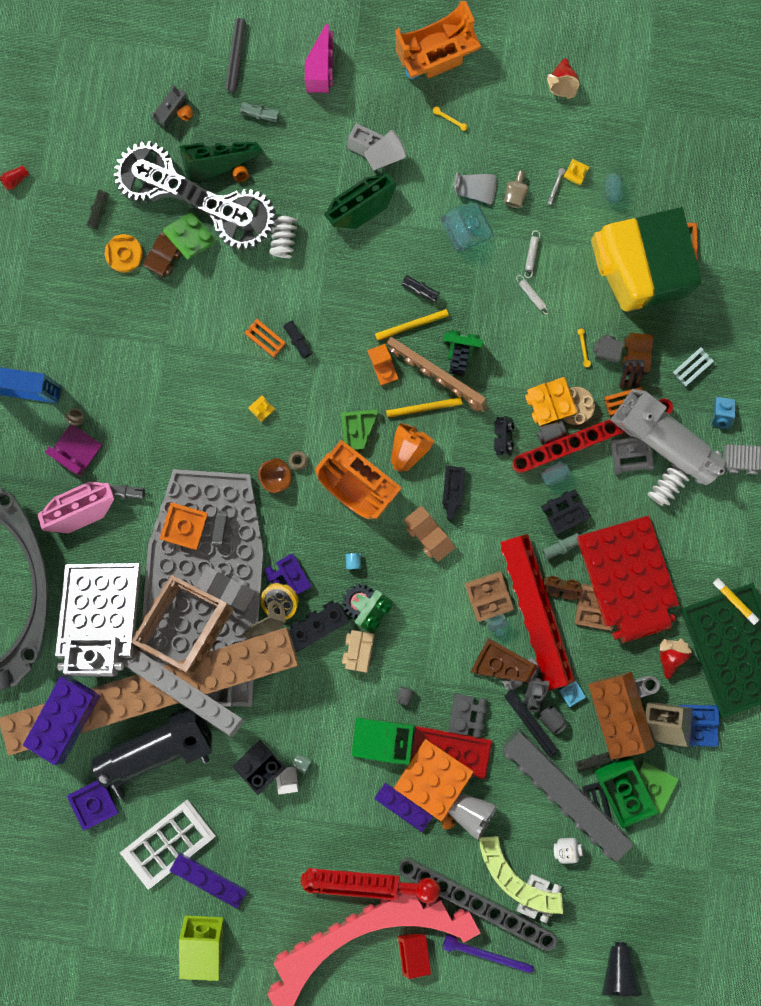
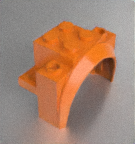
M460 1L453 12L424 28L408 33H401L400 28L395 31L396 52L402 66L406 67L410 78L423 73L426 74L427 79L462 65L463 56L481 49L473 29L475 20L466 1Z
M340 440L331 453L328 452L315 468L319 482L345 506L366 519H379L402 489L401 486L343 440Z

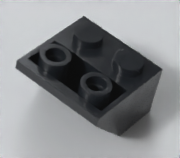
M262 739L232 766L257 795L265 790L286 769L279 755Z

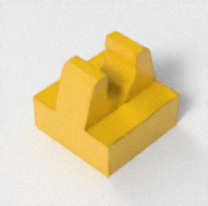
M572 159L564 178L581 185L589 166Z
M263 395L248 407L261 423L275 411L274 407Z

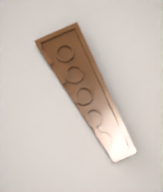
M390 337L387 344L392 354L397 357L401 355L405 358L404 361L413 367L417 366L423 374L433 377L441 386L452 390L455 395L465 399L473 410L477 412L479 410L482 412L486 411L488 403L485 397L393 337Z

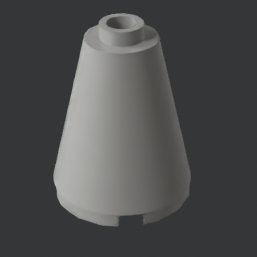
M460 794L448 814L478 840L488 827V823L493 817L497 806L487 801Z

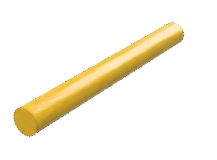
M447 309L375 333L378 341L448 317L449 314Z
M459 397L386 410L387 418L458 406L462 405V399Z

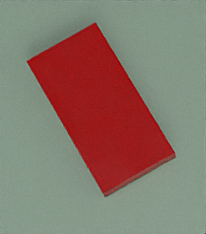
M415 727L410 762L424 740L427 739L473 770V777L485 779L492 740L426 727Z

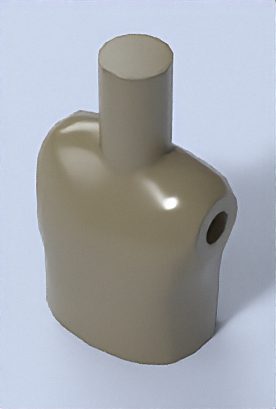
M518 171L516 181L508 182L503 201L505 205L515 208L523 207L524 199L528 192V186L523 184L525 172Z

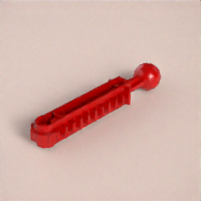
M308 868L305 873H302L300 880L303 890L308 893L398 900L399 894L416 895L424 903H433L438 899L441 892L439 884L432 878H423L416 884L401 882L400 876L316 868Z

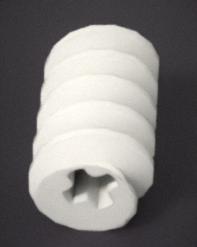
M278 216L273 221L277 226L272 228L275 233L271 236L273 241H271L270 245L273 248L269 252L276 257L291 258L288 253L294 252V249L290 248L289 245H294L295 242L290 240V238L296 237V234L291 233V230L297 229L292 223L298 222V219Z
M671 464L673 468L667 469L668 474L662 475L663 480L657 481L658 486L652 487L654 492H648V496L661 506L663 504L670 505L668 498L675 499L672 493H680L677 488L678 486L685 487L682 480L689 482L687 475L673 464Z

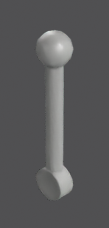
M564 168L558 170L559 175L547 203L548 205H551L562 175L566 172Z

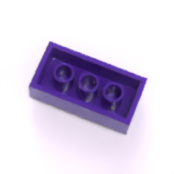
M60 676L23 746L53 765L63 764L101 695L72 677Z

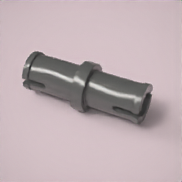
M123 484L122 486L110 485L113 496L121 497L122 499H144V487H130L128 484Z

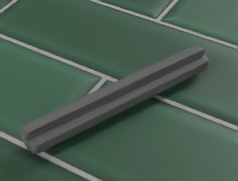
M243 18L235 19L225 89L228 92L236 91L246 24Z

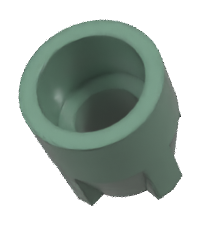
M297 754L291 766L305 774L312 760Z

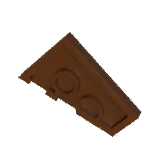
M488 638L471 673L529 683L538 665Z

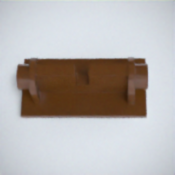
M544 576V585L549 596L558 597L559 591H563L562 598L574 601L580 599L582 586L578 581L573 579L566 581L556 576Z

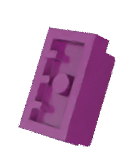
M69 425L54 448L49 446L45 453L75 474L81 476L102 447V444L76 426Z

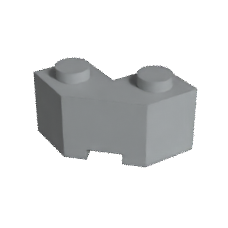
M207 566L196 587L245 612L255 593L254 590L249 588L250 584L241 579L239 582L224 575L226 571L217 566L214 569Z

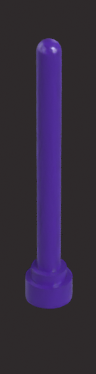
M447 934L444 939L442 949L445 951L459 950L528 973L534 971V967L530 964L460 943L454 936Z

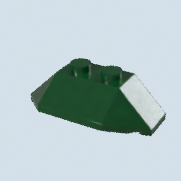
M387 172L382 173V175L364 178L334 198L324 216L333 227L357 229L387 209L397 184Z

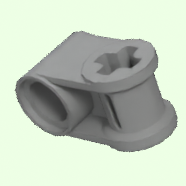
M653 676L634 679L640 698L654 694L659 690L660 683ZM652 679L655 683L654 688L647 690L645 683L647 680Z

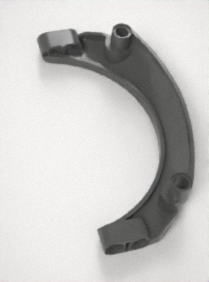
M0 487V523L11 532L20 544L28 561L32 577V602L27 622L16 642L0 658V689H5L18 685L32 670L31 663H35L41 658L48 621L49 587L46 565L35 531L23 508L17 501L16 496L5 492L4 488ZM5 496L10 497V504L7 506L3 505V498ZM29 649H32L35 653L32 660L27 657Z

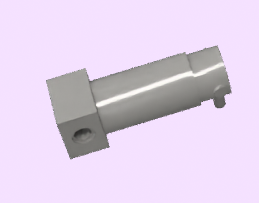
M632 389L610 421L630 436L640 438L687 475H692L697 483L708 485L719 475L725 473V460L720 452L716 450L714 452L706 442L665 412L667 407L649 393Z

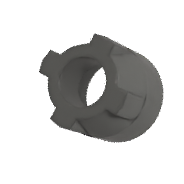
M400 686L396 702L409 706L415 691Z

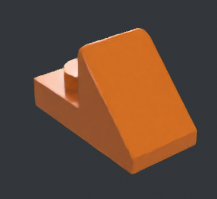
M385 344L367 350L380 386L398 380L392 358Z

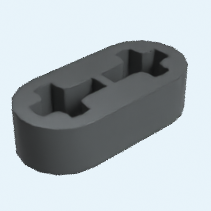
M218 510L212 538V546L222 548L228 520L227 511Z

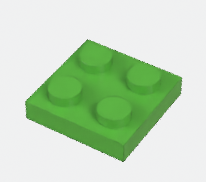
M192 212L166 226L163 230L164 234L187 260L216 242L214 236Z

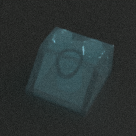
M478 202L454 207L440 218L457 252L469 249L495 236Z

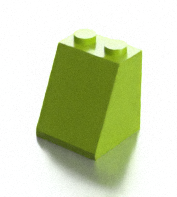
M184 916L179 938V979L219 981L222 958L223 917Z

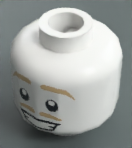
M576 838L558 839L557 843L554 844L555 859H558L561 864L577 863L579 857L583 856L582 844H578Z

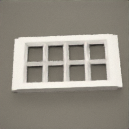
M187 799L121 851L120 854L149 890L170 873L169 870L173 864L172 862L166 867L158 854L168 847L176 858L178 853L171 844L181 837L189 847L183 854L191 857L216 837V835ZM182 812L191 821V824L184 830H181L173 820ZM169 822L178 832L170 841L160 831ZM192 827H195L203 837L194 845L185 835ZM155 833L158 834L165 844L156 852L146 841ZM142 843L151 853V856L143 862L133 852ZM153 858L163 869L154 877L144 866Z

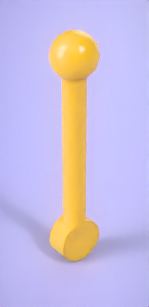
M439 107L433 108L434 115L446 118L459 126L462 131L467 130V124H462L441 112Z
M580 328L577 333L581 339L584 356L583 366L588 368L591 362L588 360L586 352L585 330Z

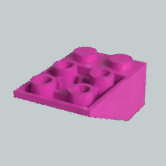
M329 24L324 26L305 60V85L307 93H329V86H333L334 38L333 31H329Z

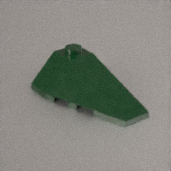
M234 142L231 146L222 145V143H215V146H204V143L179 146L188 180L196 184L210 180L262 154V149L257 142Z

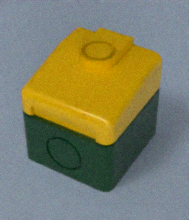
M683 207L605 225L601 231L595 232L591 238L601 276H606L623 311H632L642 307L645 308L687 298L701 285V276Z

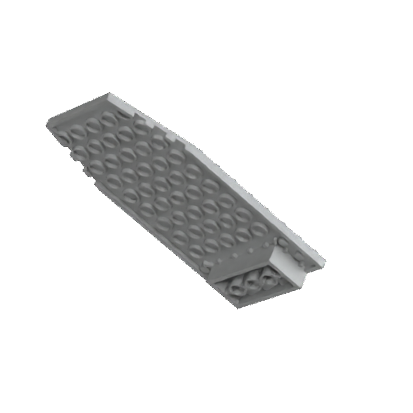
M173 469L152 536L148 543L142 623L145 615L151 610L154 600L160 595L164 584L167 583L171 575L196 587L205 568L209 566L214 569L217 566L226 571L224 575L239 582L241 579L249 583V588L254 590L255 593L245 612L231 606L234 610L210 651L248 640L243 635L250 626L259 622L264 556L251 476L249 474ZM171 502L209 513L198 550L160 540ZM218 510L228 512L222 548L212 546ZM180 589L147 645L176 661L186 659L216 607ZM140 649V652L161 666L169 665ZM254 680L206 695L222 706L252 707Z

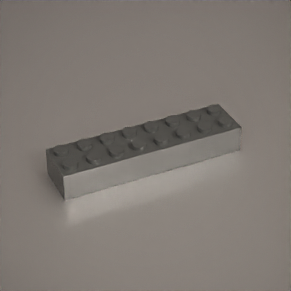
M517 728L502 744L503 754L511 762L515 760L517 768L525 776L529 774L531 782L539 790L543 788L545 796L553 804L557 802L559 810L567 818L571 816L574 825L581 832L585 830L588 839L595 846L599 844L603 854L609 860L613 858L617 862L633 846L629 836L520 728Z

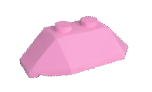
M87 482L54 497L44 510L38 514L42 530L71 533L104 518L114 501L109 483Z

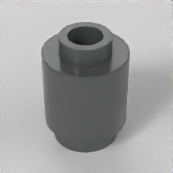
M554 421L540 426L539 431L536 433L540 443L548 444L563 438L566 435V430L562 421Z
M547 705L539 712V719L550 732H554L557 735L566 728V719L554 706L549 707Z

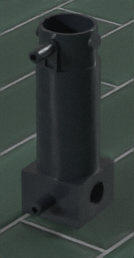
M186 707L172 713L169 723L116 745L110 751L93 757L92 768L99 784L103 788L111 787L117 798L122 800L125 794L120 786L131 779L182 757L187 764L199 758L203 763L209 762L208 754L212 753L213 734L206 721Z

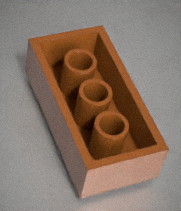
M632 672L599 679L588 684L611 760L645 753L655 747Z

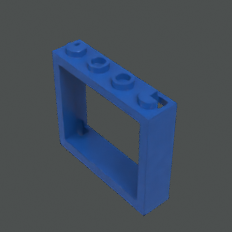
M0 367V395L58 404L61 385L47 375Z

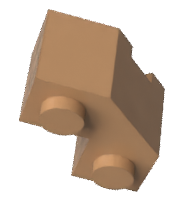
M422 506L404 519L408 526L405 529L412 537L416 536L424 545L423 551L429 558L433 556L439 562L456 548Z

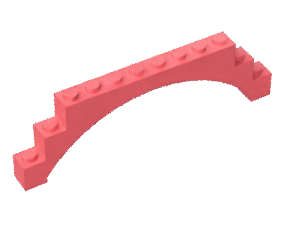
M399 894L398 900L380 899V903L377 905L370 904L364 907L362 913L358 915L353 913L345 918V922L341 924L337 922L329 926V930L325 933L318 932L311 936L312 940L306 943L301 941L294 946L293 950L289 952L285 950L276 956L274 965L283 982L277 981L273 983L267 995L273 1006H294L302 987L324 959L350 940L372 931L396 926L427 927L457 936L464 943L481 934L471 912L468 910L460 909L451 918L441 897L433 903H426L424 906L416 895Z

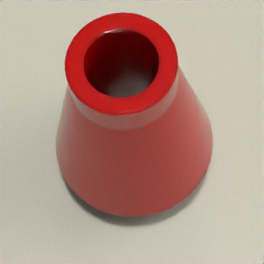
M22 165L2 173L0 181L7 190H13L29 173Z

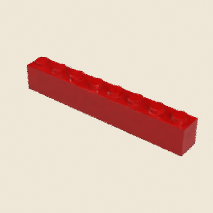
M525 534L500 542L501 552L507 562V571L513 581V590L519 600V609L523 612L524 624L530 634V644L535 650L536 662L542 672V681H549L548 690L575 682L529 535Z

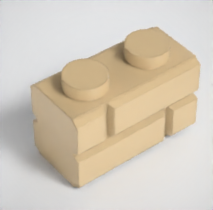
M352 630L351 634L347 633L345 645H349L348 653L344 652L342 664H346L345 669L368 673L375 634Z

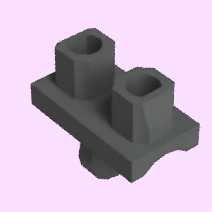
M531 678L523 704L528 705V711L539 712L540 707H543L549 681Z

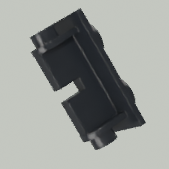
M508 416L496 417V421H494V434L501 435V438H494V452L498 456L503 454L512 456V451L514 450V441L512 440V432L515 429L514 421Z

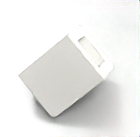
M286 767L276 778L278 794L298 792L299 790L296 768Z

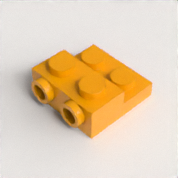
M566 377L527 390L528 394L525 395L528 405H532L534 409L532 413L535 423H539V426L578 413Z

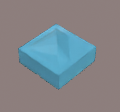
M576 680L559 690L568 707L585 698Z

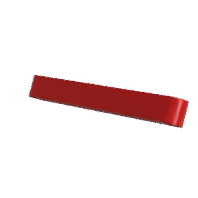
M666 398L658 400L666 405V412L670 414L673 410L672 402ZM611 419L516 456L512 461V469L516 473L527 472L623 434L625 431L610 421ZM607 424L614 427L613 434L606 432L605 426ZM589 431H593L596 434L595 441L588 439L587 433ZM571 438L578 440L579 446L577 448L571 447L569 443ZM553 445H558L561 448L560 455H555L552 452ZM534 453H542L543 461L537 462L534 459ZM518 459L525 461L526 467L524 469H519L516 466Z

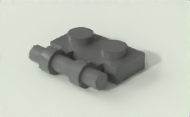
M454 693L448 732L468 735V729L474 728L473 736L481 737L485 726L483 724L484 714L487 713L488 708L486 707L487 699L479 698L478 705L473 704V696ZM472 710L477 711L476 722L470 721Z

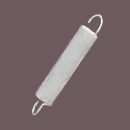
M540 233L539 237H531L525 271L532 272V274Z
M523 278L519 283L523 291H525L539 310L546 308V304Z

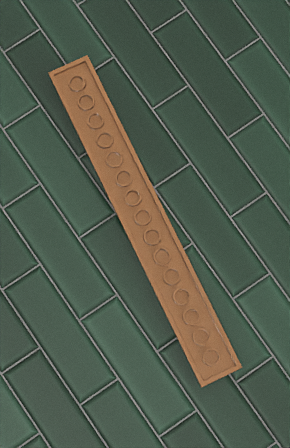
M286 627L210 651L194 678L171 665L163 667L206 695L299 666L289 629ZM186 659L181 660V661H178V662L181 663V664H183ZM139 675L108 683L92 689L101 696L81 733L179 702ZM45 704L0 718V727L8 756L29 750L23 746V743Z

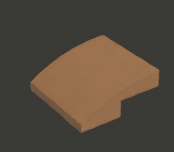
M501 571L464 583L477 622L514 610Z
M581 583L582 592L580 599H578L574 624L613 631L614 625L605 627L592 585Z

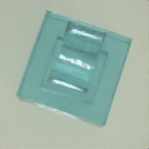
M504 614L485 620L490 632L495 631L497 637L505 635L503 627L508 626Z

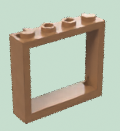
M171 575L167 583L164 584L160 595L154 600L151 610L145 615L143 623L135 632L131 643L194 678L234 609L228 603ZM180 589L216 607L183 664L147 645Z

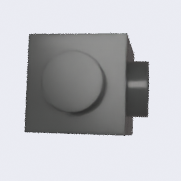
M610 335L600 337L593 346L594 358L617 363L620 360L624 342L615 340L616 338Z

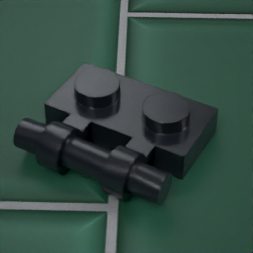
M575 489L570 492L566 491L562 493V496L554 500L550 499L541 506L544 513L549 510L553 513L547 520L555 535L590 518L582 501L574 504L572 499L578 496ZM566 502L568 508L559 512L557 506Z

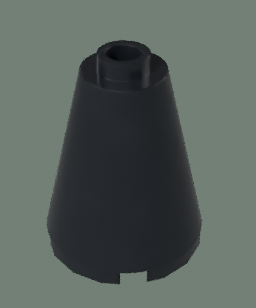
M615 942V946H611L602 995L642 996L631 946H627V942Z

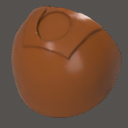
M279 458L264 462L258 470L259 481L262 487L269 492L277 493L285 490L291 483L290 468L285 461Z

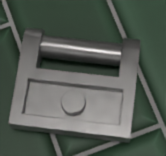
M634 437L610 441L615 475H620L621 472L642 469L649 471L654 469L651 447L640 438ZM645 456L646 459L645 462L620 464V459Z

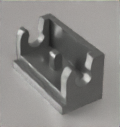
M173 85L171 91L157 110L151 114V119L167 129L177 116V111L188 101L186 92L183 90L179 91Z

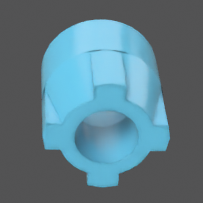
M361 553L346 554V569H361Z

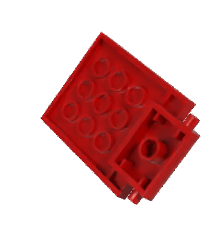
M649 515L576 537L605 627L615 624L618 631L612 633L614 640L621 638L622 643H627L671 629V622H675L676 619L674 614H668L667 608L679 604Z

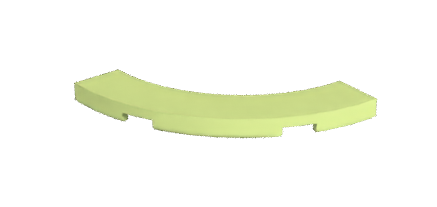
M487 836L479 839L482 856L491 876L509 896L519 903L538 911L563 914L562 893L537 889L519 878L508 865L502 853L499 836Z

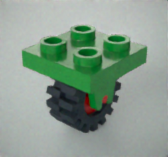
M449 330V333L444 334L443 342L450 343L448 360H451L449 374L464 376L467 363H471L473 348H482L483 340L479 339V335L468 334L465 337L460 336L461 332Z
M356 584V587L352 585L350 586V591L348 589L345 591L347 595L342 597L345 599V601H342V605L345 606L343 609L347 612L346 614L356 619V624L372 633L379 628L383 616L391 610L393 601L378 590L374 591L364 584Z

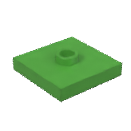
M643 761L638 771L657 811L662 814L679 779Z

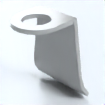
M390 130L383 138L364 152L374 172L376 169L407 157L401 140L393 130Z
M457 172L454 181V191L456 195L491 205L496 193V175H461L460 172Z

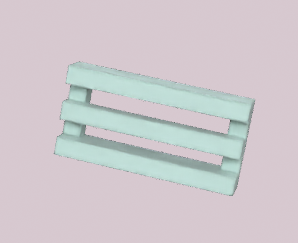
M700 347L672 374L686 387L713 360ZM700 354L702 357L680 376L678 372ZM705 359L706 363L689 379L684 381L683 378Z

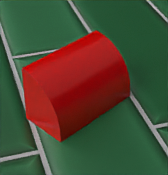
M407 934L398 936L403 976L412 979L431 975L426 935Z

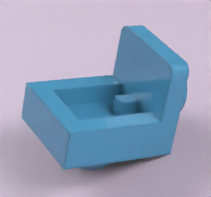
M716 397L711 426L730 429L735 418V400Z

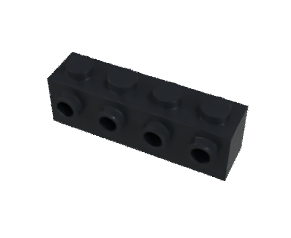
M332 600L323 605L324 610L317 613L315 610L306 615L307 620L302 623L298 620L289 625L295 653L350 622L339 602L334 603Z

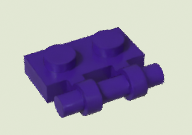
M293 553L276 562L279 568L278 571L274 572L271 566L265 569L269 582L281 584L278 577L283 575L288 586L297 595L312 587Z

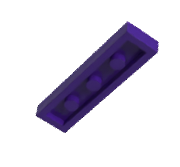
M179 852L169 870L235 908H238L247 893V889Z

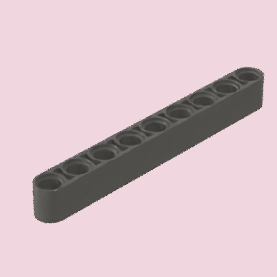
M405 857L400 861L399 872L406 879L418 884L421 880V873L428 872L431 875L430 878L435 879L437 883L445 881L448 884L446 889L440 890L439 896L543 950L550 951L555 948L557 940L550 929L413 858ZM405 863L413 865V869L410 872H405L402 869ZM456 891H464L465 896L462 899L456 898L454 896ZM476 899H480L483 902L479 908L472 906V902ZM493 908L500 910L499 915L496 917H492L489 914ZM511 917L517 919V923L513 926L507 924V920ZM529 926L535 929L531 935L524 933L525 929ZM544 936H551L552 940L550 943L545 944L542 942Z

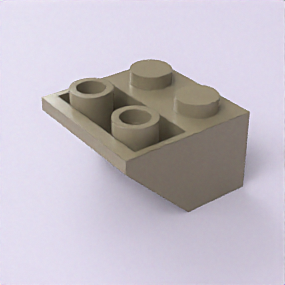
M647 703L646 719L653 742L689 747L693 708L663 703Z

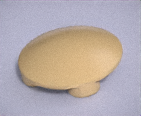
M571 387L570 391L578 413L565 417L563 420L572 425H580L592 417L595 410V401L591 393L586 389Z

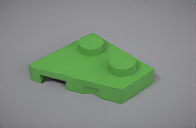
M378 409L341 413L344 442L354 450H364L378 415Z

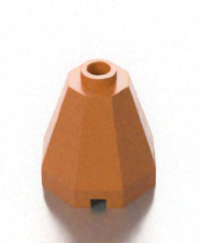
M403 423L399 424L395 432L391 456L393 468L399 472L408 471L430 450L435 441L422 431L419 433L415 427Z

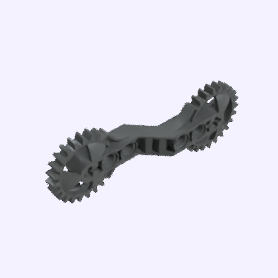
M141 142L140 147L134 144L133 150L128 147L127 154L121 153L124 157L123 160L117 159L120 166L114 167L118 171L114 173V176L117 178L115 183L119 186L118 189L131 201L136 200L140 203L143 199L145 203H148L149 198L153 202L166 196L177 198L211 217L215 223L216 231L220 234V238L225 240L224 242L228 246L230 245L233 249L237 247L240 251L244 247L247 251H250L251 246L257 249L258 243L262 246L264 245L263 239L270 240L267 236L268 233L274 234L271 227L277 226L273 222V220L277 219V216L273 214L276 210L272 207V202L265 195L262 196L259 191L255 194L252 189L249 193L243 189L242 195L235 191L225 196H217L187 178L178 175L171 156L163 147L160 148L157 143L153 146L151 142H148L146 146ZM151 152L157 153L154 164L146 161ZM136 178L143 183V186L137 193L132 192ZM253 200H257L258 205L253 214L248 207ZM214 204H217L214 209H211ZM230 211H233L230 216H227ZM237 229L245 232L239 241L234 240ZM255 230L258 236L255 237L252 231Z

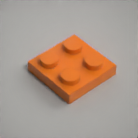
M171 502L160 540L198 550L209 513Z

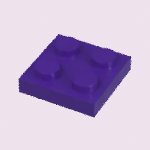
M98 781L67 795L83 831L119 813L108 788H103Z

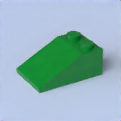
M632 756L624 757L595 770L598 781L622 829L658 813Z

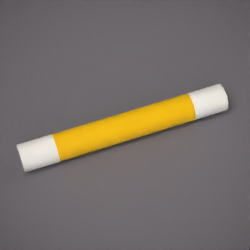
M719 578L713 582L753 625L759 621Z

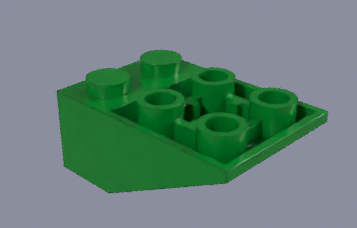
M356 717L351 756L409 765L414 725L411 723Z

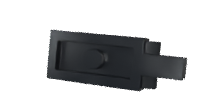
M446 466L442 504L443 509H447V519L450 520L455 519V510H460V506H462L465 467Z

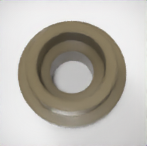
M72 408L65 414V420L73 426L81 425L84 422L83 412Z
M295 451L289 456V465L294 470H302L306 467L308 459L303 452ZM298 457L302 459L300 464L295 463V459Z

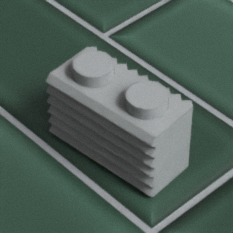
M729 444L723 446L724 469H728V473H739V470H747V474H759V471H761V446Z

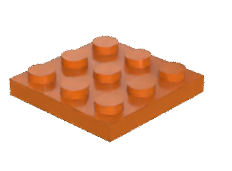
M425 739L394 789L443 822L473 776L474 771Z

